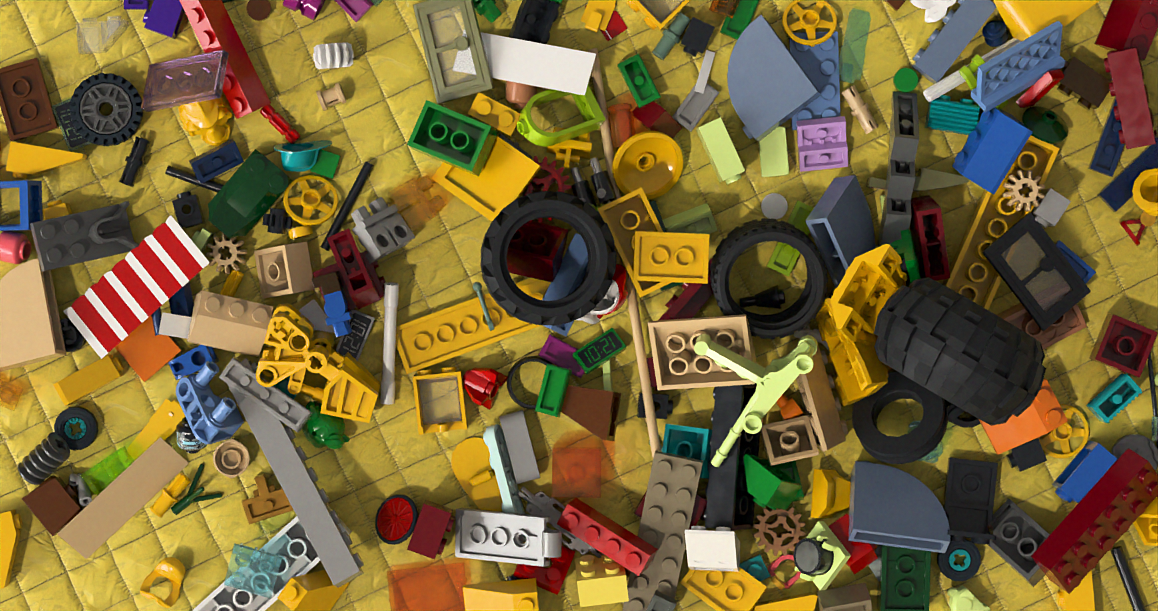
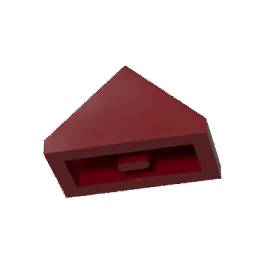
M655 101L640 108L637 105L630 113L649 131L665 133L672 139L682 129L673 117Z

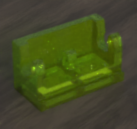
M124 446L81 474V477L95 495H99L134 460Z

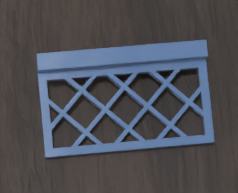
M1059 21L978 67L977 88L971 90V97L985 113L1034 85L1046 72L1061 69L1065 66V60L1060 56L1063 25Z

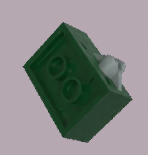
M878 545L877 549L874 550L878 559L868 565L878 579V611H929L931 551Z

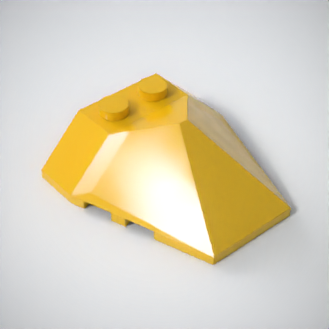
M884 244L855 257L830 299L837 329L848 340L875 346L878 336L874 334L878 314L887 300L902 285L907 286L905 282L908 279L907 275L902 272L900 267L902 263L901 257L889 244Z
M827 298L822 302V308L815 318L821 340H826L830 354L826 355L828 363L833 362L836 376L832 378L842 406L845 407L876 393L888 382V371L885 365L881 364L873 345H865L858 341L848 340L837 329L830 301L831 298Z

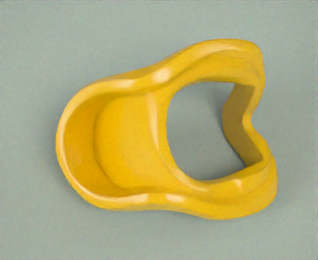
M173 557L162 559L156 568L144 579L140 588L141 595L148 599H155L162 607H172L179 598L181 583L186 574V569L182 562ZM159 576L168 578L173 585L172 592L165 601L157 595L149 593L153 581Z

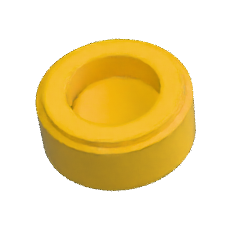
M311 225L290 229L288 234L290 240L311 235L313 230Z

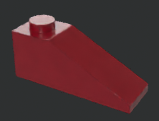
M348 228L328 237L327 240L342 277L358 310L381 300L350 229Z

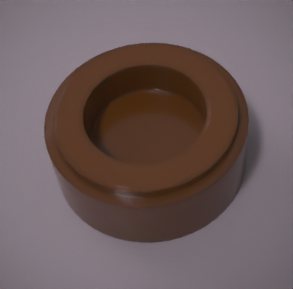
M249 0L247 3V13L253 20L264 21L270 16L272 7L268 0Z

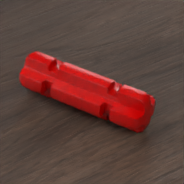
M270 104L261 108L260 113L266 119L268 118L269 122L282 135H285V138L291 144L297 142L301 135L295 129H292V126L278 112L276 113Z

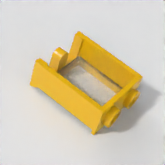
M628 0L626 3L635 13L640 11L646 17L643 21L652 30L657 28L661 31L691 0Z
M456 367L441 368L442 373L432 374V369L417 371V376H412L419 435L431 432L468 429L462 371H456Z

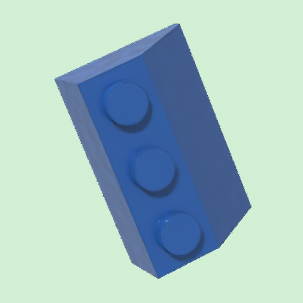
M994 107L981 114L979 123L974 131L969 134L965 146L957 154L952 167L983 189L995 194L1033 131L1013 115L998 107Z

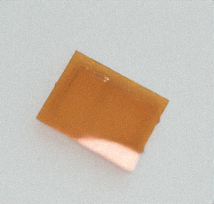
M464 562L387 571L391 611H465L463 585H466L467 578L465 576Z

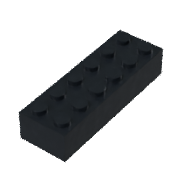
M757 383L714 387L713 398L715 402L714 411L711 415L713 429L709 440L711 455L707 466L709 472V482L706 486L707 508L704 511L706 528L728 527L731 528V531L753 529L755 507L753 499L755 497L747 489L743 457L745 454L758 456L760 431L755 434H749L743 429L741 436L737 438L728 452L727 458L723 460L721 465L715 467L711 464V461L717 449L721 447L729 434L730 428H733L748 404L749 399L755 393Z

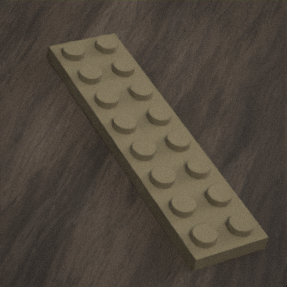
M655 450L638 537L657 548L658 551L647 570L640 576L630 571L627 585L629 601L624 602L622 611H646L656 590L675 599L686 546L685 530H689L703 460Z

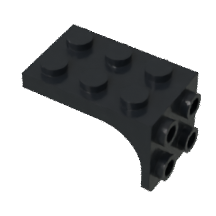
M948 458L943 509L950 530H948L950 541L965 542L966 538H971V543L990 545V540H996L997 535L993 534L992 518L998 463Z

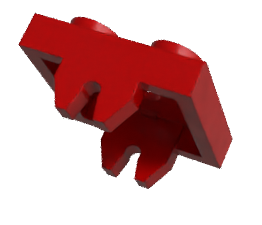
M562 546L561 557L550 558L552 565L549 568L517 564L513 576L520 579L536 578L538 587L558 595L575 551Z

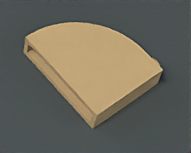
M38 258L15 267L0 280V372L66 355L51 270L42 272Z

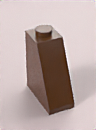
M568 385L561 412L600 439L615 441L621 393Z

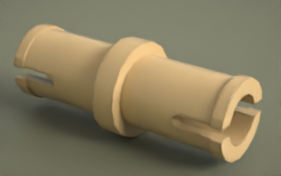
M855 85L841 92L852 109V116H856L865 134L879 127L868 109L870 106L868 103H864Z

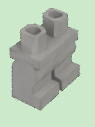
M382 197L368 205L374 215L370 216L365 206L356 209L351 214L357 225L352 231L355 236L358 235L360 243L366 248L368 252L366 257L370 264L406 246L415 238L402 216L397 213L396 205L394 204L389 207Z

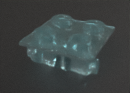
M234 543L224 585L271 598L283 557H280L278 553L276 555L269 552L266 553L264 549L259 551L257 547L253 549L243 545L244 543L240 545Z

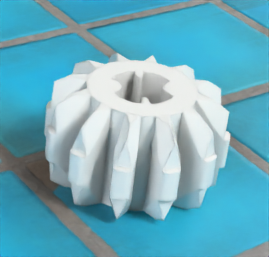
M348 42L319 44L314 47L313 61H315V67L318 69L342 68L353 65L354 50H352V44Z

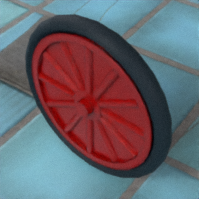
M396 494L387 498L381 504L376 514L375 528L383 542L396 545L406 541L412 535L418 520V511L414 501L406 495Z

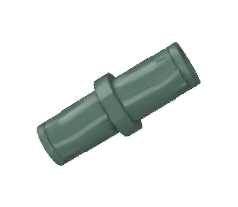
M679 12L669 28L664 29L662 32L663 36L652 53L661 60H664L675 43L678 44L681 39L679 37L691 20Z

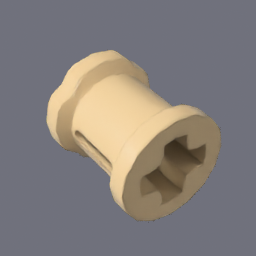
M339 82L330 89L316 91L323 111L340 102L343 104L347 103Z

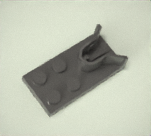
M129 201L31 223L30 228L41 271L123 254L138 247L139 244L134 242L126 208L130 205Z

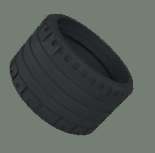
M762 218L761 221H757L755 219L743 223L741 227L737 226L734 228V230L727 234L728 237L726 239L723 238L719 246H717L716 254L713 255L710 267L711 287L720 310L725 316L746 314L751 336L753 337L760 336L761 339L784 338L785 336L793 335L797 330L801 331L806 325L808 326L811 323L810 320L812 318L815 319L822 308V302L826 298L828 277L821 254L804 232L782 220ZM765 241H778L792 246L803 255L807 267L805 288L799 299L782 312L771 315L749 312L740 307L730 294L729 276L732 266L738 256L754 244Z

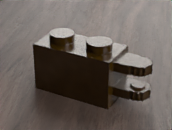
M1075 57L1070 58L1068 61L1065 60V66L1062 69L1065 76L1056 84L1058 86L1057 90L1068 97L1073 95L1079 99L1077 103L1087 110L1099 108L1110 91L1109 82L1111 81Z

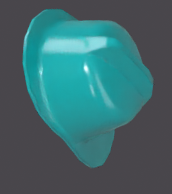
M319 140L294 144L281 143L275 145L274 149L280 151L285 171L303 172L315 165L319 149L330 146L332 141Z

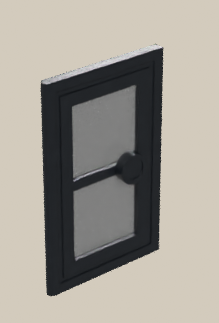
M1031 212L1027 213L982 251L983 255L1042 331H1045L1091 292L1039 222L1035 221V217Z

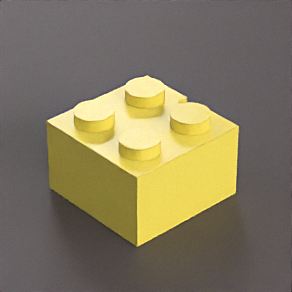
M592 555L575 558L580 607L629 601L625 567L606 555H601V558H596V556Z

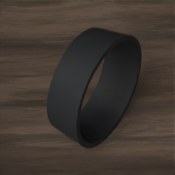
M537 356L525 357L517 361L511 367L507 376V389L510 397L519 406L527 409H535L536 405H528L518 400L512 391L511 380L515 370L524 363L533 361L540 362L546 366L547 364L552 365L546 359Z

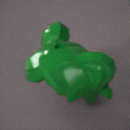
M310 401L306 405V409L311 411L312 415L302 427L307 440L316 448L327 446L331 449H339L343 447L344 443L350 440L344 434V419L320 413L322 404L317 403V401Z

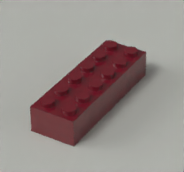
M1128 448L1031 555L1032 559L1050 581L1070 594L1074 588L1079 586L1082 579L1096 567L1100 559L1112 549L1117 540L1129 530L1134 521L1145 512L1151 502L1158 497V474L1150 462Z

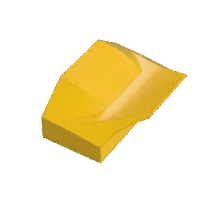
M814 469L811 504L812 518H832L836 513L850 507L851 482L840 476L836 470Z

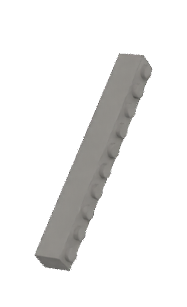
M247 358L240 362L256 373L258 368L256 362L252 364ZM228 385L333 585L339 588L364 574L361 568L364 566V563L359 554H354L351 550L352 540L346 531L342 533L338 525L341 523V520L335 510H330L327 504L330 499L325 490L318 488L316 481L319 480L312 467L308 469L304 461L307 459V456L302 447H297L293 441L296 435L292 428L285 426L282 421Z

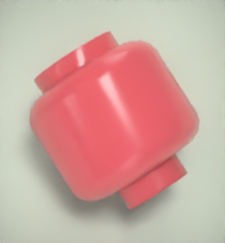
M3 231L0 234V261L21 264L29 258L32 246L25 234L14 231Z

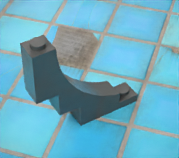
M895 91L892 93L888 168L878 247L902 239L901 230L909 229L912 216L911 197L915 182V158L919 143L916 93Z

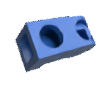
M200 345L168 362L177 381L200 371L207 361L217 363L219 359L213 347Z

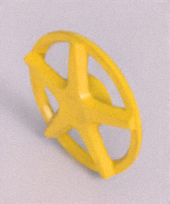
M794 0L786 7L783 13L782 24L784 32L793 41L803 45H810L811 47L827 41L833 35L837 26V16L832 6L825 0H814L818 1L812 10H804L797 3L805 0ZM824 5L830 10L833 22L820 19L819 14ZM792 8L800 20L787 25V15ZM816 28L830 29L825 36L816 40ZM805 29L808 40L795 36L792 31Z
M306 175L295 179L288 185L284 193L283 204L288 215L303 226L318 225L334 216L338 207V194L328 180L315 175ZM306 179L319 180L326 185L319 190L310 189ZM299 182L302 190L301 197L288 198L291 188ZM330 190L334 196L332 208L321 201V198ZM289 205H302L304 207L302 218L295 215ZM314 209L327 213L326 216L320 219L310 220Z
M1060 404L1062 409H1067L1064 414L1068 421L1052 430L1042 440L1038 437L1043 451L1049 456L1060 459L1078 454L1086 445L1089 437V426L1085 416L1077 408L1066 404ZM1073 412L1082 419L1085 429L1070 426ZM1084 436L1081 445L1071 452L1069 439L1071 437ZM1054 441H1059L1063 454L1053 453L1045 446Z

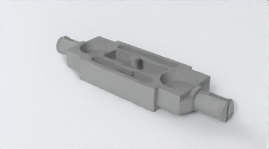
M524 486L521 488V491H518L517 495L528 502L527 512L531 515L551 517L549 523L571 539V542H567L562 538V542L572 550L575 548L582 555L591 551L598 558H601V554L596 551L597 549L556 524L563 512L558 511L553 507V504L556 503L565 509L563 504L552 496L548 497L542 491L534 495Z

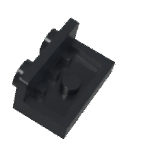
M522 0L508 37L547 44L550 38L549 31L559 15L558 8L560 4L550 0Z

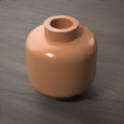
M506 81V100L509 103H514V108H524L528 101L537 94V86Z

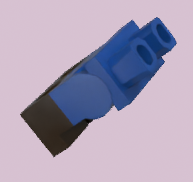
M339 271L312 278L314 288L321 287L326 302L324 312L328 316L325 318L327 326L333 325L336 337L351 333L352 329L349 319L353 318L352 310L347 311L348 302Z

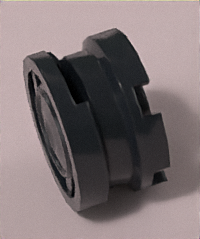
M69 318L60 320L66 352H74L81 349L87 340Z

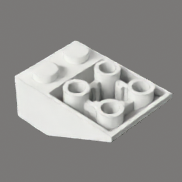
M691 526V530H685L687 559L690 570L739 572L740 541L736 533L731 531V528L716 527V531H708L704 526Z

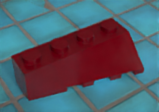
M1138 45L1109 51L1107 53L1108 58H1104L1106 73L1111 72L1113 82H1109L1111 97L1116 96L1117 106H1114L1116 121L1121 120L1122 129L1118 130L1121 144H1125L1126 149L1156 144L1158 135L1157 131L1153 130L1154 117L1152 109L1148 106L1149 95L1146 84L1143 81L1144 72Z

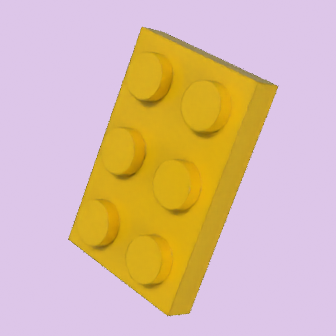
M635 231L633 281L708 284L710 234Z
M740 567L739 572L689 570L680 582L683 587L716 611H751L768 589Z

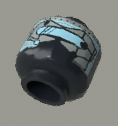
M186 417L177 424V445L181 449L186 450L187 453L194 454L207 446V444L200 442L194 436Z

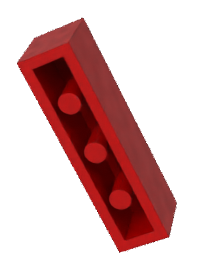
M578 498L573 499L567 504L556 523L638 576L647 570L658 551L651 544Z

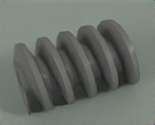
M56 433L48 434L47 438L43 439L41 444L35 447V450L29 452V456L24 457L23 461L18 463L20 475L27 482L40 485L51 473L57 470V467L61 466L69 458L70 449L68 444L60 435Z

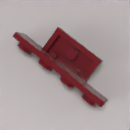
M712 258L708 262V284L684 283L681 286L684 291L678 297L675 294L665 305L668 309L659 320L693 318L713 294L710 282Z

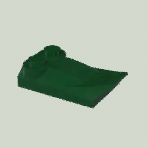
M255 149L207 204L209 208L208 221L230 239L237 236H246L286 190L292 180L267 157Z

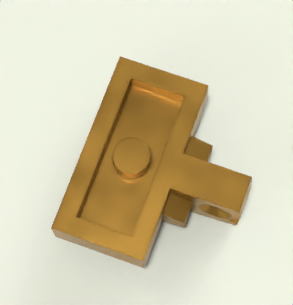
M265 474L254 478L258 488L253 491L254 497L242 500L249 524L294 510L283 489H276L274 484L269 485Z

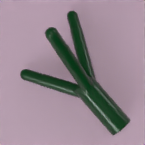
M200 464L187 495L171 507L175 515H178L194 502L221 498L223 496L222 493L198 496L205 490L204 487H200L194 492L204 469V464Z

